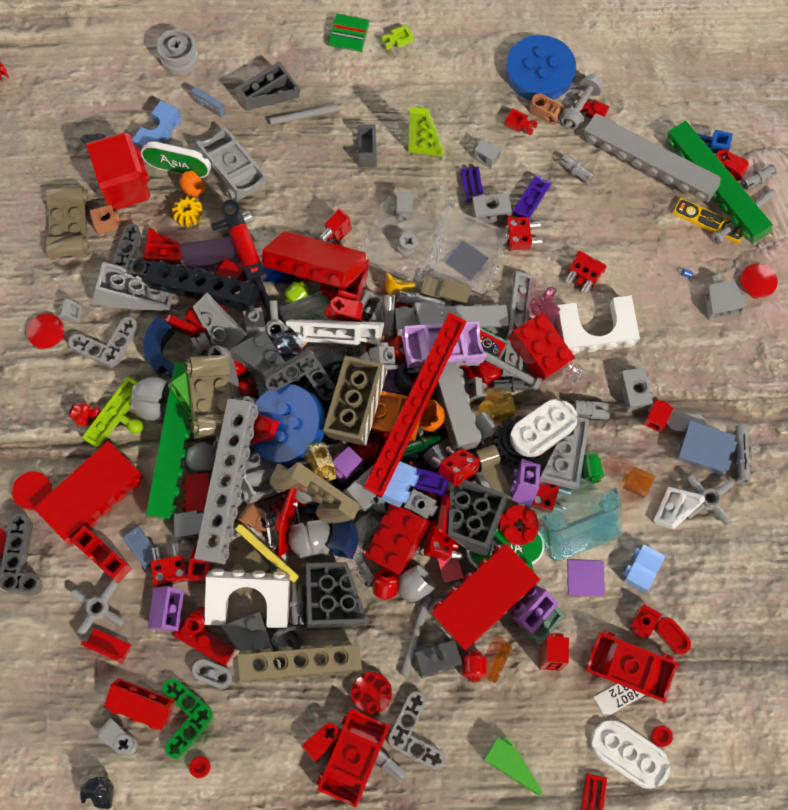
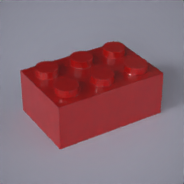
M544 312L513 330L507 337L536 379L538 377L542 378V382L576 359Z
M390 504L364 556L401 575L408 569L431 520L405 508L403 505L397 507Z

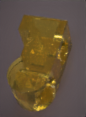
M503 394L502 400L494 402L489 400L483 401L479 406L478 415L486 411L492 420L514 416L516 409L512 394Z
M325 442L308 446L304 457L306 462L310 463L313 472L325 481L334 480L336 478V470Z

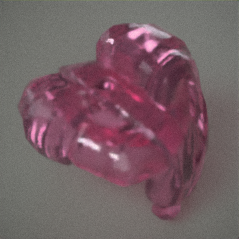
M553 286L548 287L540 299L534 298L530 302V309L534 316L544 312L551 323L556 320L560 308L552 302L557 292Z

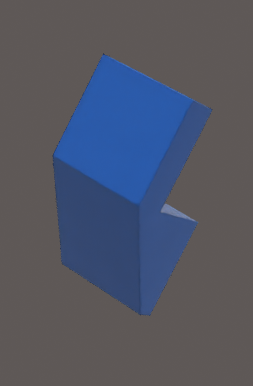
M715 130L712 137L698 135L709 149L716 154L720 150L729 151L733 133Z

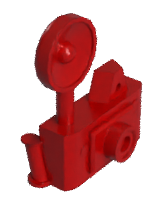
M370 259L366 260V269L346 289L321 283L320 294L330 297V302L335 297L361 302L368 278Z

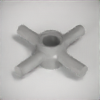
M277 300L269 301L271 320L267 322L266 326L247 327V335H256L265 331L275 346V335L270 332L272 325L278 324L280 326L278 334L295 332L290 326L284 325L282 321L278 320Z
M693 474L689 476L687 480L700 495H703L704 498L709 496L713 503H708L705 500L686 519L689 520L702 509L705 511L713 510L724 525H727L731 519L721 509L719 503L720 496L734 486L733 482L728 480L716 490L711 488L705 489Z
M111 581L101 597L92 599L77 590L72 591L70 597L85 605L88 614L76 633L84 637L94 620L106 618L120 628L124 625L125 620L109 611L107 602L119 584ZM97 604H102L101 611L94 613V607Z

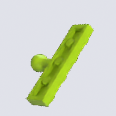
M130 377L125 379L83 435L82 439L97 449L101 448L119 422L127 425L129 432L132 434H138L142 431L143 423L139 419H130L125 416L131 407L133 385H136L138 382Z

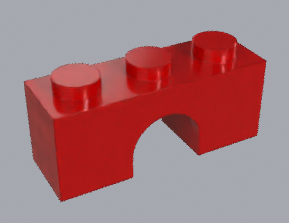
M85 525L70 539L72 543L118 584L132 570L124 560Z

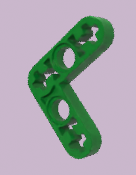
M168 679L163 684V693L165 696L174 699L175 704L189 716L165 746L167 756L172 759H178L186 753L211 723L213 711L176 679ZM170 684H177L176 689L180 693H182L183 689L185 690V692L181 694L180 697L176 695L174 692H171L169 694L168 692L170 689L168 688V686ZM186 696H191L194 700L193 705L189 708H185L182 704ZM207 710L208 712L206 715L208 716V719H202L198 723L202 725V727L199 729L198 726L192 723L191 721L194 719L197 722L200 718L199 712H205ZM188 726H193L195 729V734L192 738L184 736V730ZM180 735L182 740L188 743L186 746L184 743H181V745L178 747L180 752L178 754H171V745H177L180 742V740L177 739V737Z

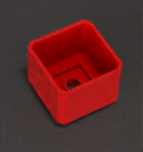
M122 132L86 143L100 190L107 205H112L113 210L116 211L149 200L151 193L147 182H150L139 148L134 147L130 134Z

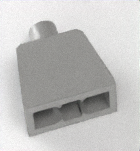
M721 274L712 276L710 278L712 285H709L705 291L708 320L742 314L747 307V303L734 281L724 282Z

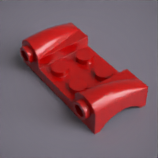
M605 629L603 633L598 632L585 671L666 703L672 679L679 666L678 662L673 661L674 657L666 653H662V656L617 639L615 638V633Z
M351 708L350 712H346L341 724L344 727L324 774L320 773L316 785L318 786V791L357 808L390 725Z

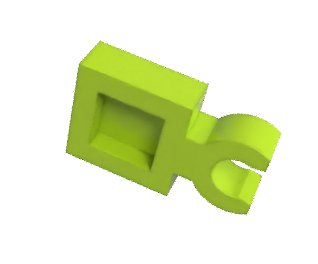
M407 25L391 30V35L386 34L381 37L382 43L388 41L385 44L386 50L391 49L395 44L399 48L414 42V37Z

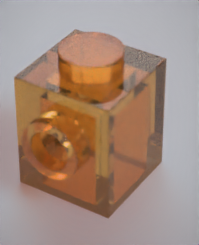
M633 466L630 471L626 470L622 481L625 482L623 489L645 498L651 488L655 475Z

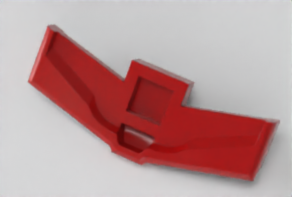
M289 488L285 504L276 514L274 530L278 531L279 539L278 547L274 549V554L278 557L283 556L291 549L288 547L289 526L293 524L296 508L293 505L297 494L296 488Z

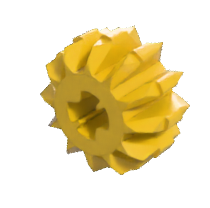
M186 196L185 200L179 198V203L174 202V208L172 209L174 220L179 222L181 227L186 224L188 228L190 224L196 226V221H201V216L204 213L201 203L197 202L194 197L190 200L188 196Z

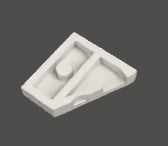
M668 487L654 522L656 525L675 529L705 501V498L700 494Z

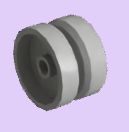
M182 29L168 30L158 39L157 49L162 67L168 73L180 76L188 74L195 69L199 58L194 38L189 32Z

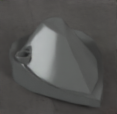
M290 625L287 628L278 629L271 638L273 650L275 652L280 651V648L292 647L293 650H300V647L304 646L302 632L299 628ZM294 657L295 665L301 667V660L298 657Z

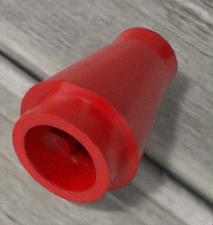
M198 607L185 618V628L187 631L197 633L203 630L205 625V607Z

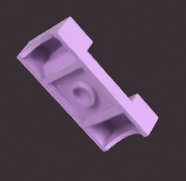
M479 321L466 322L448 362L463 361L464 364L483 363L487 356L480 341ZM442 324L404 326L401 335L408 368L422 367Z

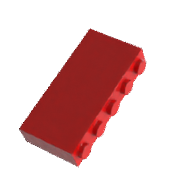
M284 231L262 249V264L267 268L346 289L366 269V252Z
M107 441L33 509L70 546L72 544L70 539L84 525L88 529L93 528L102 515H107L116 502L122 501L131 488H136L141 483L143 476Z
M507 543L504 546L498 545L492 551L493 556L489 560L483 559L477 565L479 569L475 573L469 572L462 579L464 583L460 587L454 586L447 593L449 597L446 600H439L432 607L434 611L431 614L465 652L541 580Z

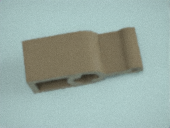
M425 277L420 295L452 302V306H467L472 286L449 280L439 281Z

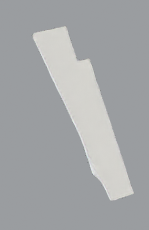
M291 319L286 321V325L296 332L297 337L302 342L359 345L360 341L372 344L380 343L384 322Z

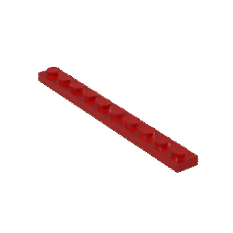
M451 312L447 314L363 486V489L380 498L383 496L467 322Z

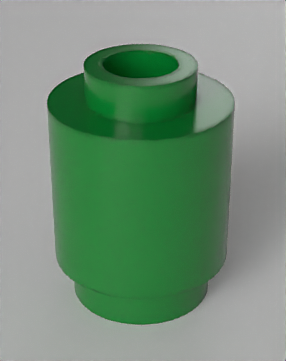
M597 453L584 455L582 467L585 480L591 484L601 482V479L604 478L601 458H599Z

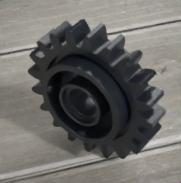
M519 415L516 416L515 421H513L511 416L508 418V423L502 420L501 426L497 427V432H494L492 436L495 438L492 440V445L494 444L498 452H500V459L504 457L503 464L510 461V468L515 463L519 466L521 459L536 463V458H541L542 456L541 454L535 457H527L518 453L513 448L510 441V433L514 425L520 421Z

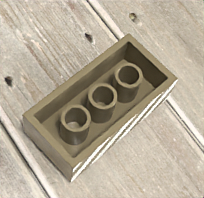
M345 356L323 432L329 438L364 446L367 445L387 374L383 363Z

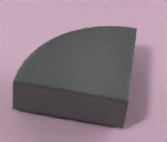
M101 133L86 134L80 140L86 145V143L106 137Z

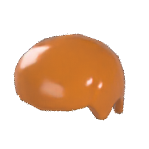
M186 171L179 177L180 188L186 195L198 197L206 191L204 182L194 171Z
M430 399L424 409L419 423L420 428L424 431L432 432L437 430L445 420V411L437 401Z

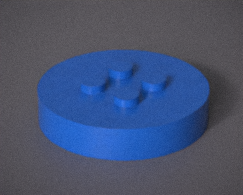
M546 35L529 36L517 42L510 50L506 64V78L510 87L518 95L531 101L536 94H544L553 100L561 97L571 87L576 71V60L571 49L559 39Z
M287 384L276 391L268 390L261 395L255 403L258 406V414L280 423L273 441H262L259 444L252 445L255 451L261 457L281 465H293L310 457L316 451L324 436L323 429L326 417L319 399L311 392L292 384Z

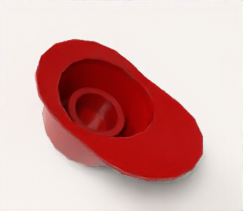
M485 360L479 366L462 365V369L467 377L470 379L475 377L482 378V383H485L488 387H493L494 380L505 379V377L501 376L502 369Z

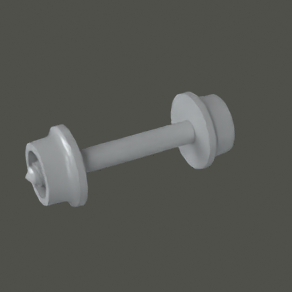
M588 74L586 78L580 81V87L584 92L574 109L565 108L563 110V117L561 119L563 126L575 130L579 125L583 124L584 117L580 111L590 95L598 96L601 93L603 82L600 77L595 74Z

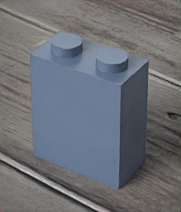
M689 421L675 460L721 475L730 468L731 460H729L730 453L735 451L737 442L734 441L736 435Z

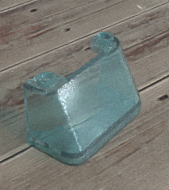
M616 488L603 493L599 502L600 510L597 513L567 524L564 517L556 512L541 517L538 531L542 535L544 547L550 559L561 561L615 540L622 533L621 498Z

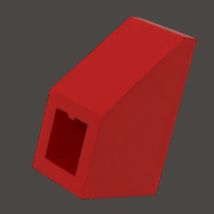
M196 543L190 557L187 579L190 583L206 584V576L208 571L213 569L214 563L194 559L197 548Z

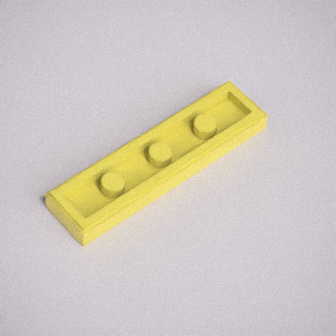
M242 524L237 526L235 529L237 533L279 571L289 574L290 581L293 584H297L300 581L299 576Z

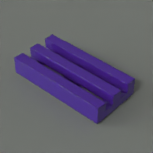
M479 166L475 167V169H472V167H468L466 170L461 168L466 203L472 202V198L469 196L466 174H469L472 196H477L473 178L474 173L476 175L479 195L483 194Z

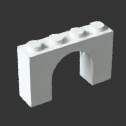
M632 295L616 297L611 300L610 309L613 329L604 336L591 335L582 328L576 303L557 306L555 314L559 335L573 355L584 350L595 352L599 348L611 350L621 345L632 347L637 343L640 336Z
M223 569L208 571L205 589V625H225L228 619L229 595L238 588L250 587L258 590L266 600V627L287 628L290 597L289 574L281 571L268 574L259 570L253 571V573H246L244 570L225 572Z

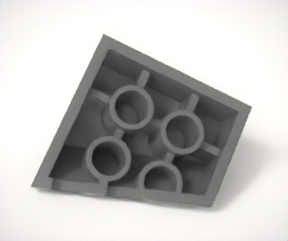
M464 480L457 486H453L450 482L448 536L465 549L487 557L507 504L508 494Z
M347 562L306 563V628L350 627L370 623L357 593Z

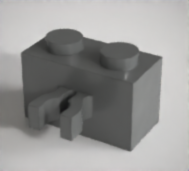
M449 639L438 641L437 646L430 648V645H425L418 648V652H415V657L422 679L461 667L462 661L455 640L449 641Z

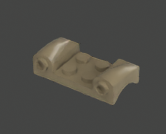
M83 186L47 189L49 237H47L46 254L50 261L62 256L87 258V249H89L87 238V200H89L87 189L85 190Z
M228 355L189 357L185 362V372L188 376L193 420L191 422V429L194 433V438L220 435L227 400L231 399Z
M299 462L289 469L280 463L277 464L270 478L271 486L277 491L296 488L302 493H308L313 501L319 503L316 514L323 522L341 523L354 520L360 504Z

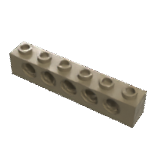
M352 642L340 643L336 647H332V644H322L320 648H312V645L301 646L300 650H293L292 647L280 648V651L272 652L271 648L259 650L260 653L244 650L240 651L239 655L233 658L235 684L349 674L362 670L359 645H352ZM334 654H338L340 656V663H337L334 660ZM315 655L320 657L321 665L315 663ZM294 657H298L301 660V667L295 665ZM274 659H278L281 662L280 669L274 666ZM254 660L261 664L260 670H256L253 667Z

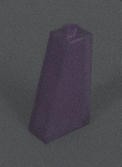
M231 237L179 244L186 268L188 269L201 268L206 272L212 271L220 263H223L225 258L235 264L241 263Z

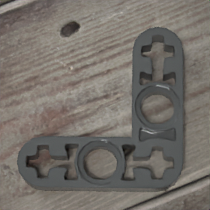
M128 224L123 229L112 264L118 266L123 261L125 266L122 265L121 267L125 268L127 273L144 279L151 261L134 258L141 238V232L137 225ZM135 230V233H133L131 236L132 241H130L129 233H132V231ZM129 245L132 247L131 251L123 252L122 248ZM138 265L144 266L141 272H135L134 268Z
M304 351L266 373L264 377L265 385L271 391L279 390L306 374L321 399L331 400L335 392L333 382L316 355L311 351ZM308 358L311 360V363L308 364L305 362V359ZM298 362L300 363V366H302V369H299V366L297 364ZM288 367L296 368V372L292 375L285 373ZM316 372L323 373L322 378L318 380L313 379L312 376ZM274 378L275 380H277V382L273 383L270 381V379ZM324 383L327 389L330 390L329 393L324 392L322 386Z

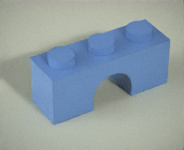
M161 100L151 113L154 123L159 126L153 130L141 127L132 139L134 147H138L141 152L143 145H147L148 142L165 143L166 140H169L175 127H178L181 123V115L178 108Z

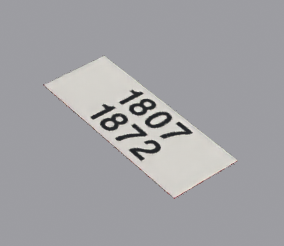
M616 684L594 696V699L603 715L607 717L645 695Z

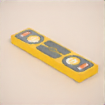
M681 197L672 213L712 233L720 232L731 222L730 219ZM737 226L724 238L739 244L743 235Z

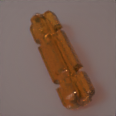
M501 644L500 652L497 653L492 664V670L488 673L487 679L493 683L498 681L499 673L502 672L508 659L507 655L512 650L509 644Z

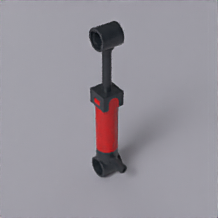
M229 199L224 201L221 206L224 219L212 223L211 227L213 231L228 227L247 280L255 282L260 293L259 295L267 313L264 319L266 326L267 322L271 320L270 300L262 282L263 279L267 278L240 206L235 200ZM229 208L236 209V212L233 214L226 213ZM278 312V320L283 322V317ZM279 325L271 326L270 328L272 333L280 331Z

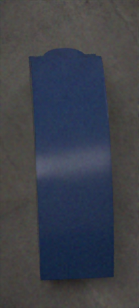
M157 316L145 333L143 342L144 353L156 375L161 377L164 374L171 380L174 365L164 358L163 350L175 332L171 325Z
M319 504L317 506L308 505L306 512L313 520H320L316 514ZM348 520L341 523H330L333 524V534L327 548L335 556L353 559L358 546V530L355 522Z

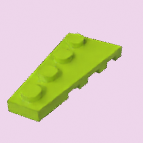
M410 107L408 152L443 157L444 149L429 109Z

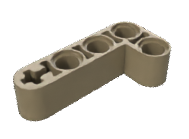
M493 444L476 451L474 456L480 458L478 472L484 474L491 489L508 494L504 512L506 509L518 505L516 501L512 500V492L499 464L500 455L496 446Z

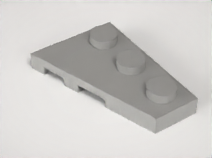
M208 293L193 306L200 322L211 336L210 340L213 345L215 344V346L225 347L230 350L247 335Z

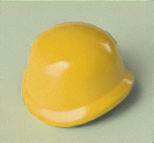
M387 272L385 273L384 289L387 294L395 295V298L398 290L410 293L412 288L416 286L414 282H405L394 278Z

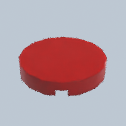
M36 471L26 472L15 480L12 487V497L15 503L22 509L34 510L33 508L53 491L51 482L43 473Z

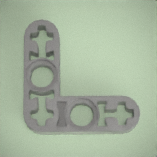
M132 317L123 318L107 346L81 334L72 335L69 338L68 344L75 353L107 367H115L120 363L136 335L138 324ZM132 324V328L126 329L125 325ZM118 338L125 339V343L122 346L115 345V341ZM81 341V343L85 346V349L81 345L75 346L74 343ZM92 347H99L97 354L92 355L89 353ZM112 355H113L114 358H115L114 360H113V359H110V360L107 359L108 356L111 357Z
M413 692L408 696L389 735V744L394 750L431 769L437 770L445 763L444 754L440 750L411 736L426 704V698L422 693ZM419 696L422 705L416 706L414 710L418 712L416 716L413 712L406 711L405 709L406 707L411 709L413 705L411 698ZM404 715L412 716L413 724L411 726L405 727L402 725L401 719ZM397 726L405 731H409L408 735L405 733L402 735L401 739L404 743H399L395 746L392 737H397L400 730H396ZM413 744H420L422 746L423 752L421 755L414 756L411 753L410 749ZM426 748L431 750L428 753L431 756L440 755L441 764L437 763L433 766L431 764L432 760L427 757L426 762L421 760L426 753Z

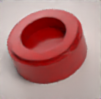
M660 725L651 731V741L657 747H666L671 744L673 734L668 727Z
M197 756L191 760L189 771L196 778H204L211 771V763L206 757Z

